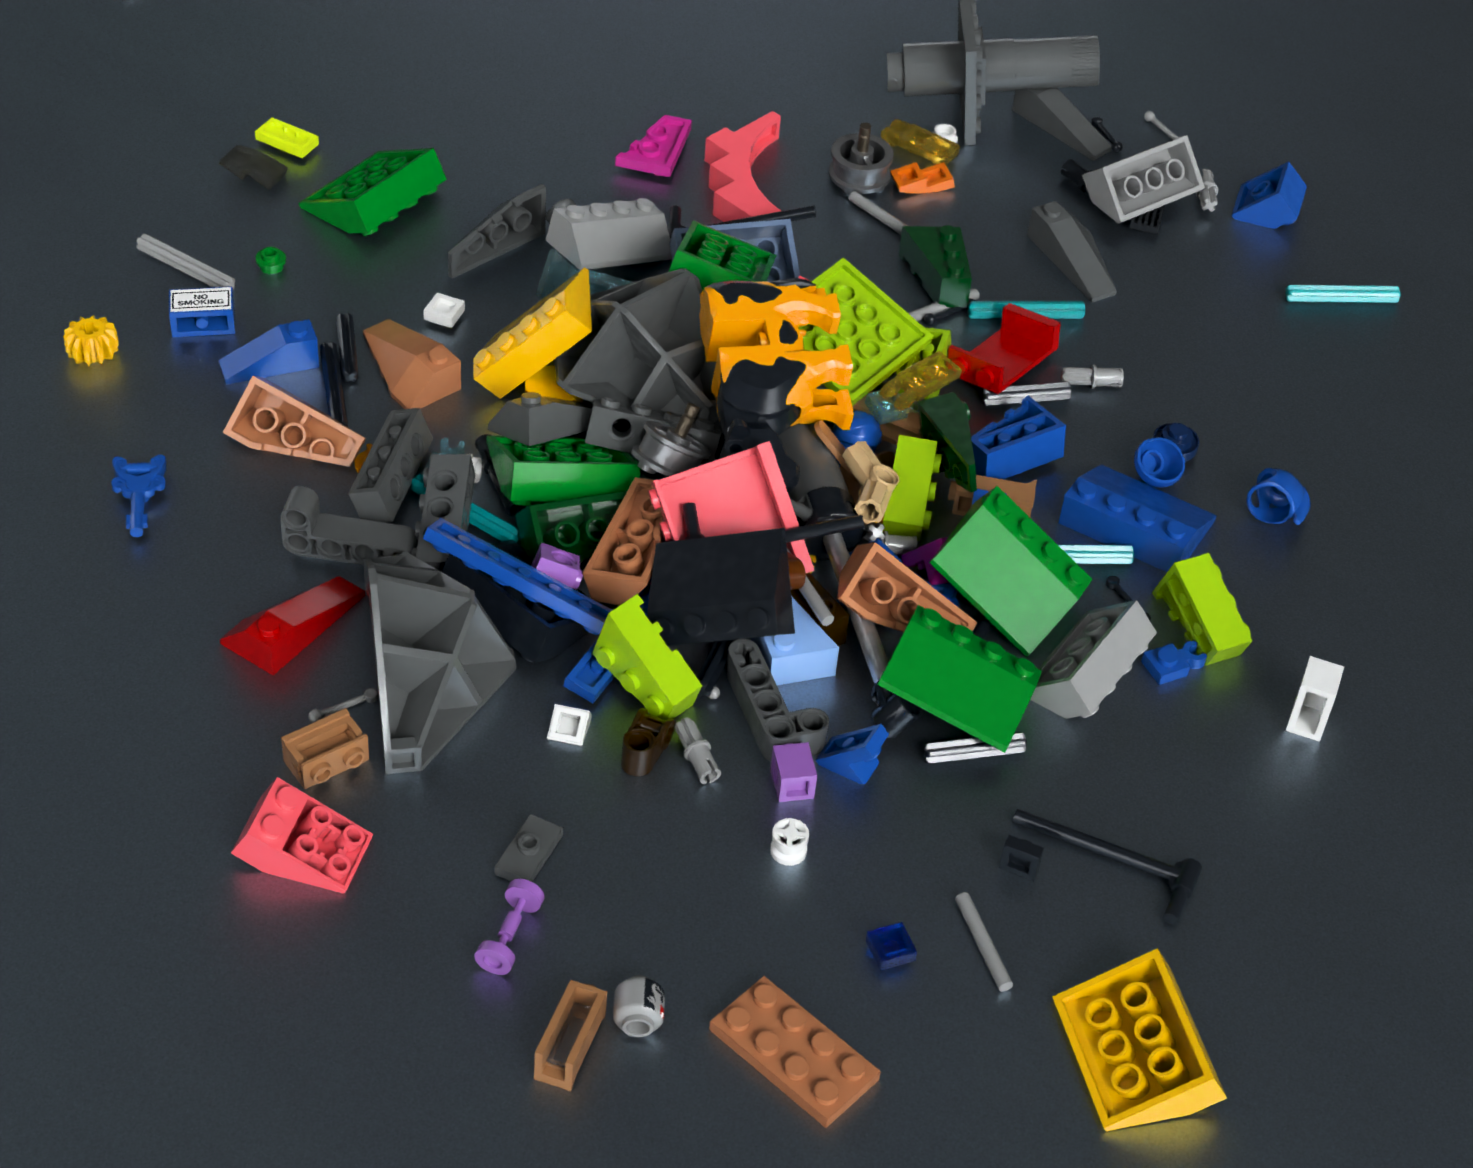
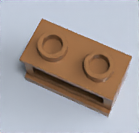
M347 708L281 737L283 761L304 790L316 784L324 783L329 778L348 769L356 768L369 760L367 734L363 735Z

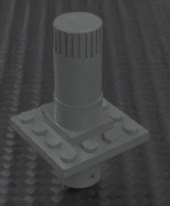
M958 0V41L902 43V52L887 53V91H904V97L959 94L964 144L976 145V134L981 133L979 111L981 110V105H985V93L1010 92L1022 89L1098 86L1100 77L1098 36L984 39L982 27H978L976 0Z

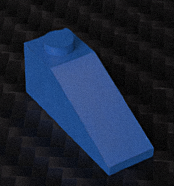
M310 319L277 325L221 358L219 366L226 385L250 381L252 376L266 378L319 368L318 342Z

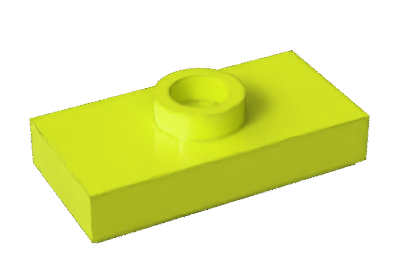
M273 117L255 130L256 140L300 158L305 157L319 145V136Z

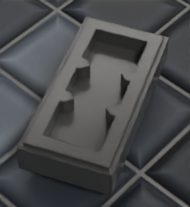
M530 814L495 865V875L509 881L526 879L533 882L562 838L563 827Z

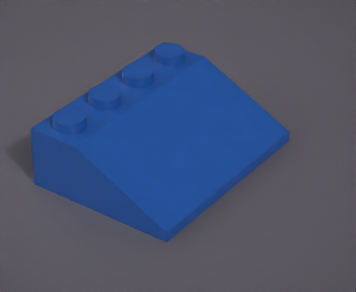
M1101 464L1079 476L1064 495L1058 523L1105 545H1131L1134 550V558L1168 572L1175 562L1189 559L1215 522L1217 515Z

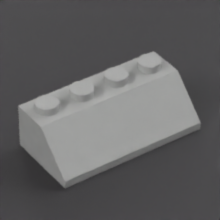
M1187 135L1167 141L1082 175L1091 202L1117 223L1124 222L1205 189Z
M638 198L634 201L616 200L614 203H592L585 206L569 205L565 208H555L553 210L546 241L579 270L584 267L589 270L672 259L669 244L670 236L664 213L655 207L651 200L645 198Z
M1133 600L1086 611L1038 668L1042 672L1030 700L1065 719L1078 716L1087 718L1096 713L1100 708L1099 704L1115 690V684L1122 675L1132 669V663L1140 654L1148 649V643L1157 633L1139 602Z

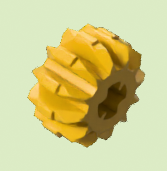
M92 315L90 318L85 319L80 316L78 322H69V328L64 330L63 338L66 353H68L69 358L75 359L76 364L86 362L90 366L92 363L98 362L102 365L104 359H113V353L118 351L117 329L114 323L107 321L106 317L96 319Z

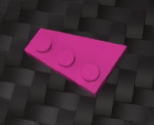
M664 115L646 130L645 137L640 141L635 140L630 144V149L626 153L621 152L616 156L615 166L652 173L656 176L670 177L690 134L692 120Z

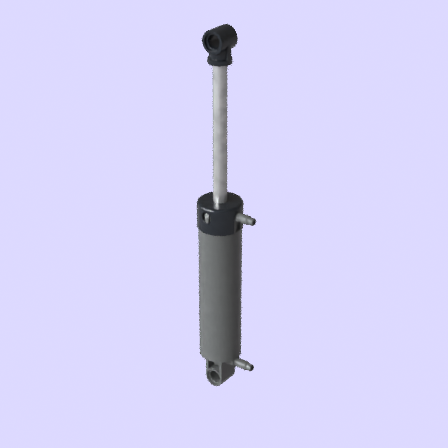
M815 423L797 424L779 435L788 456L800 466L798 484L788 493L799 526L858 515L854 509V499L849 494L837 459L815 432ZM864 529L805 539L804 541L809 555H815L818 560H830L839 584L840 572L850 558L849 552L861 541ZM847 607L874 681V685L871 688V697L878 706L872 710V719L875 725H883L889 733V738H896L921 717V709L877 685L888 663V659L875 623L861 618Z

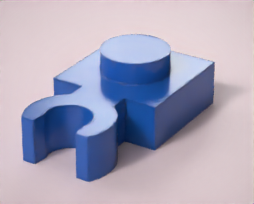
M1189 641L1179 650L1171 643L1143 652L1141 662L1158 685L1188 676L1190 669L1202 668L1205 665L1207 655L1206 653L1193 655L1196 652L1198 643L1196 641Z

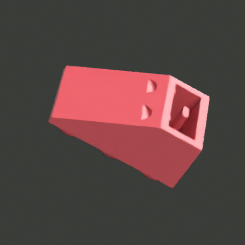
M276 777L259 798L231 854L264 873L344 894L374 834L279 777Z

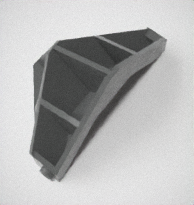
M681 268L591 294L592 332L554 359L557 385L569 394L592 403L594 399L601 401V397H610L619 400L622 406L633 408V404H641L652 408L653 413L662 415L665 414V411L685 414L684 410L689 402L700 408L697 416L694 418V422H696L697 418L715 422V427H719L720 433H722L723 430L716 412V398L711 390L716 361L706 362L705 347L700 332L699 313L702 288L699 278L686 268Z
M406 551L400 555L363 558L365 592L369 598L375 651L385 774L422 771L516 671L514 650L508 646L475 597V591Z

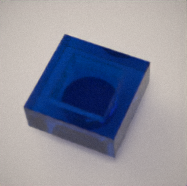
M902 922L867 932L866 943L880 971L916 961L917 950Z

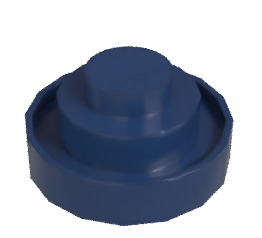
M1167 423L1159 426L1154 431L1153 438H1166L1174 442L1181 449L1185 462L1193 459L1197 454L1200 441L1198 435L1184 424Z

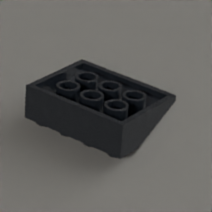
M785 528L656 543L647 616L652 624L658 621L663 631L659 635L666 645L675 646L795 634Z
M514 540L491 544L530 566L532 565L533 561ZM449 553L442 573L475 591V597L506 643L519 651L521 657L525 660L538 663L555 658L589 633L584 629L583 625L572 619L559 617L550 607L540 602L536 603L526 599L522 592L511 586L498 584L489 574L467 567L461 559ZM579 589L576 590V591H578V592L584 594L585 596H587V595H586L585 593H583L581 590H579Z

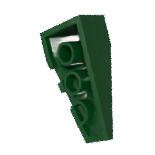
M954 392L919 401L921 438L938 441L936 454H942L939 473L944 472L947 479L955 478L957 485L969 492L977 491L975 460L968 422L971 415L967 403L962 402Z
M627 491L526 507L515 515L522 548L532 561L541 542L580 556V563L586 561L594 553Z

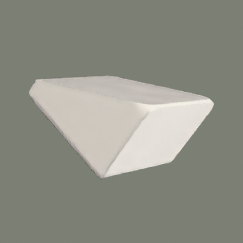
M555 704L547 739L583 746L592 718L591 712Z

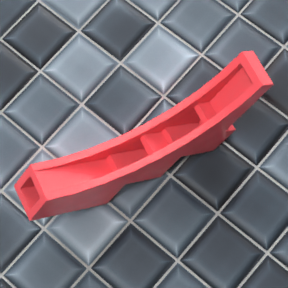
M774 111L735 132L725 127L706 137L704 161L710 164L708 188L714 191L712 215L722 222L781 211L758 189L751 174V167L758 155L767 146L779 139L781 115Z

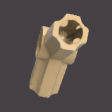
M857 441L854 445L847 447L842 455L846 465L861 485L854 509L858 515H863L864 523L867 525L872 522L879 523L885 514L892 492L899 483V476L892 468L880 463L866 441Z

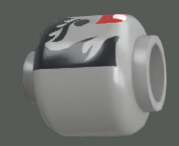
M636 975L626 979L616 987L614 991L613 1020L624 1033L633 1037H645L662 1025L664 1021L665 992L661 985L647 976Z

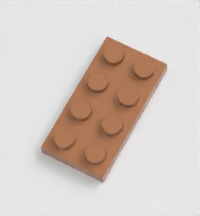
M765 976L710 1021L709 1030L825 1128L879 1081L881 1071Z

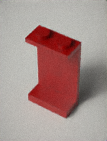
M1009 303L1003 307L1001 329L970 352L954 345L949 347L947 374L1000 394L1058 349L1061 322Z

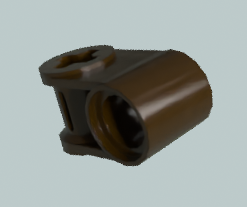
M640 708L631 726L623 737L621 766L625 773L638 777L647 775L652 771L663 750L668 747L673 737L676 724L675 719L668 718L664 720L648 714L647 709Z

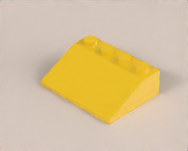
M585 267L495 334L473 358V379L501 399L591 333L589 270Z
M1158 948L1052 996L1105 1131L1191 1115L1227 1099L1172 970Z

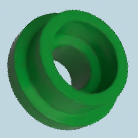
M266 247L256 254V264L263 273L276 274L283 270L286 263V254L275 247Z

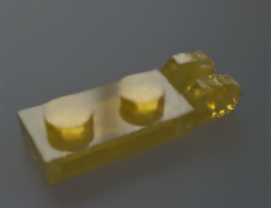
M895 119L890 123V127H885L880 133V137L890 146L898 145L913 154L932 161L934 164L945 162L947 165L959 155L960 146L915 124L901 121V119Z
M938 351L899 372L895 378L883 385L879 394L887 400L895 396L900 389H903L905 392L897 397L893 405L895 409L901 412L909 408L915 400L919 401L960 378L962 369L941 351Z

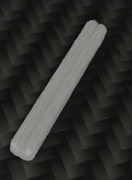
M142 234L136 240L138 250L211 287L232 286L233 290L236 287L233 277L148 234Z

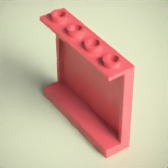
M770 441L672 476L654 480L651 483L653 489L648 490L654 510L660 508L664 521L660 522L659 525L665 542L685 540L687 537L682 505L686 503L696 504L700 532L704 537L799 527ZM804 540L786 543L791 554L802 561L805 573L815 571Z

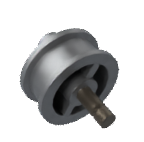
M861 123L859 133L844 135L833 143L831 148L833 161L829 166V177L836 186L849 195L853 191L860 194L882 191L890 182L891 172L889 166L893 161V149L885 140L871 135V124Z
M688 402L684 410L685 414H682L675 429L659 422L646 421L643 426L646 433L640 445L633 446L631 451L633 456L639 460L638 467L650 474L659 472L669 477L698 467L703 459H709L711 455L710 450L699 441L687 435L700 408Z

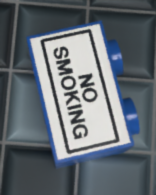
M232 286L169 289V317L172 337L235 334V307Z

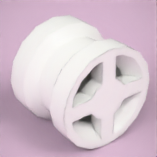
M785 818L779 820L774 825L770 852L775 861L790 866L799 864L805 859L809 840V829L806 824L794 818Z

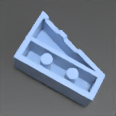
M793 597L792 607L795 634L750 638L760 648L777 686L836 675L839 647Z

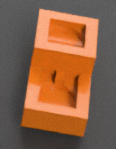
M917 162L890 170L891 177L899 192L921 194L955 187L954 178L945 162L924 169H920Z

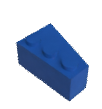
M1028 395L1022 400V405L1016 410L1010 408L1005 412V416L998 423L992 421L971 437L976 475L1006 479L1064 457L1066 425Z

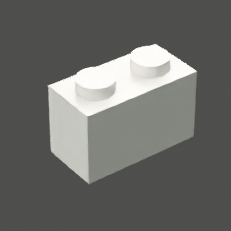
M1309 657L1288 721L1287 732L1320 742L1345 666L1316 657Z

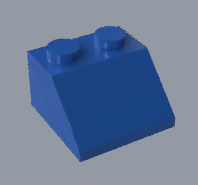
M1288 161L1242 183L1231 215L1235 220L1271 229L1282 225H1290L1299 216L1307 185Z

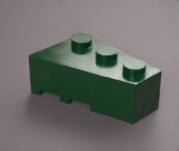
M950 225L942 227L902 226L899 256L902 260L909 262L911 265L910 271L913 275H918L923 281L922 287L934 303L937 302L946 307L967 308L972 276L961 227Z

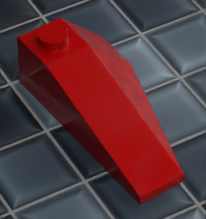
M337 576L243 619L220 638V644L274 676L366 596L365 590L341 576Z

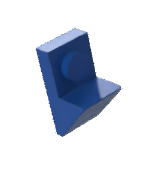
M877 724L833 736L815 761L819 766L856 783L866 784L879 765L877 756L881 753V746L889 736V733L882 724Z

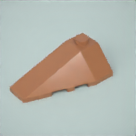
M390 319L363 330V336L370 352L379 365L380 374L387 382L390 396L402 408L421 409L461 390V360L443 344Z
M252 376L222 432L252 449L349 467L352 466L366 440L364 436L294 394L258 376Z
M634 478L583 571L590 597L596 602L621 605L645 589L652 577L656 543H661L662 537L659 523L663 522L661 509L654 510L648 490L653 489L651 483L654 480Z
M876 542L857 545L840 572L837 599L865 620L903 632L916 607L920 605L925 609L930 608L937 611L942 618L956 625H963L973 631L977 624L974 619Z

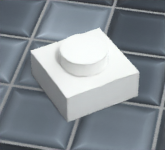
M436 293L424 309V320L452 328L465 311V301Z

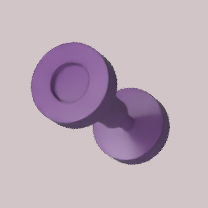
M526 879L512 880L505 891V898L514 907V910L508 912L498 932L499 941H483L475 953L474 957L477 964L490 973L505 975L510 972L515 962V955L505 946L506 942L512 941L522 920L521 911L526 913L537 912L544 901L545 895L542 889Z

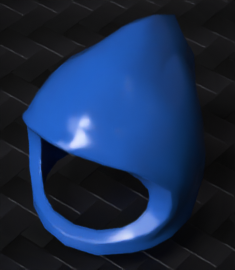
M1279 468L1264 469L1258 475L1256 485L1248 491L1246 498L1247 508L1256 519L1269 524H1282L1293 518L1294 524L1299 525L1304 521L1311 506L1307 489L1290 472ZM1255 490L1259 507H1254L1251 502V496ZM1269 504H1273L1278 508H1269Z

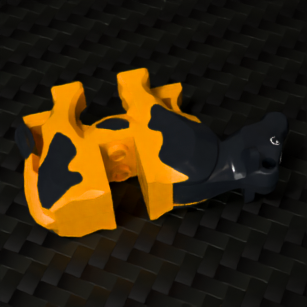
M800 278L763 282L732 280L713 283L705 287L700 293L701 308L699 318L706 362L716 361L711 390L716 398V412L725 436V443L719 459L770 441L787 492L790 493L798 484L800 466L788 456L779 435L797 424H812L820 420L833 422L842 430H850L854 416L848 389H841L837 392L831 389H816L821 384L829 381L842 386H849L853 363L848 344L839 345L836 349H826L823 351L804 350L803 337L806 335V331L799 329L801 326L811 324L820 327L828 334H837L841 318L836 293L826 295L825 288L816 289L814 283Z

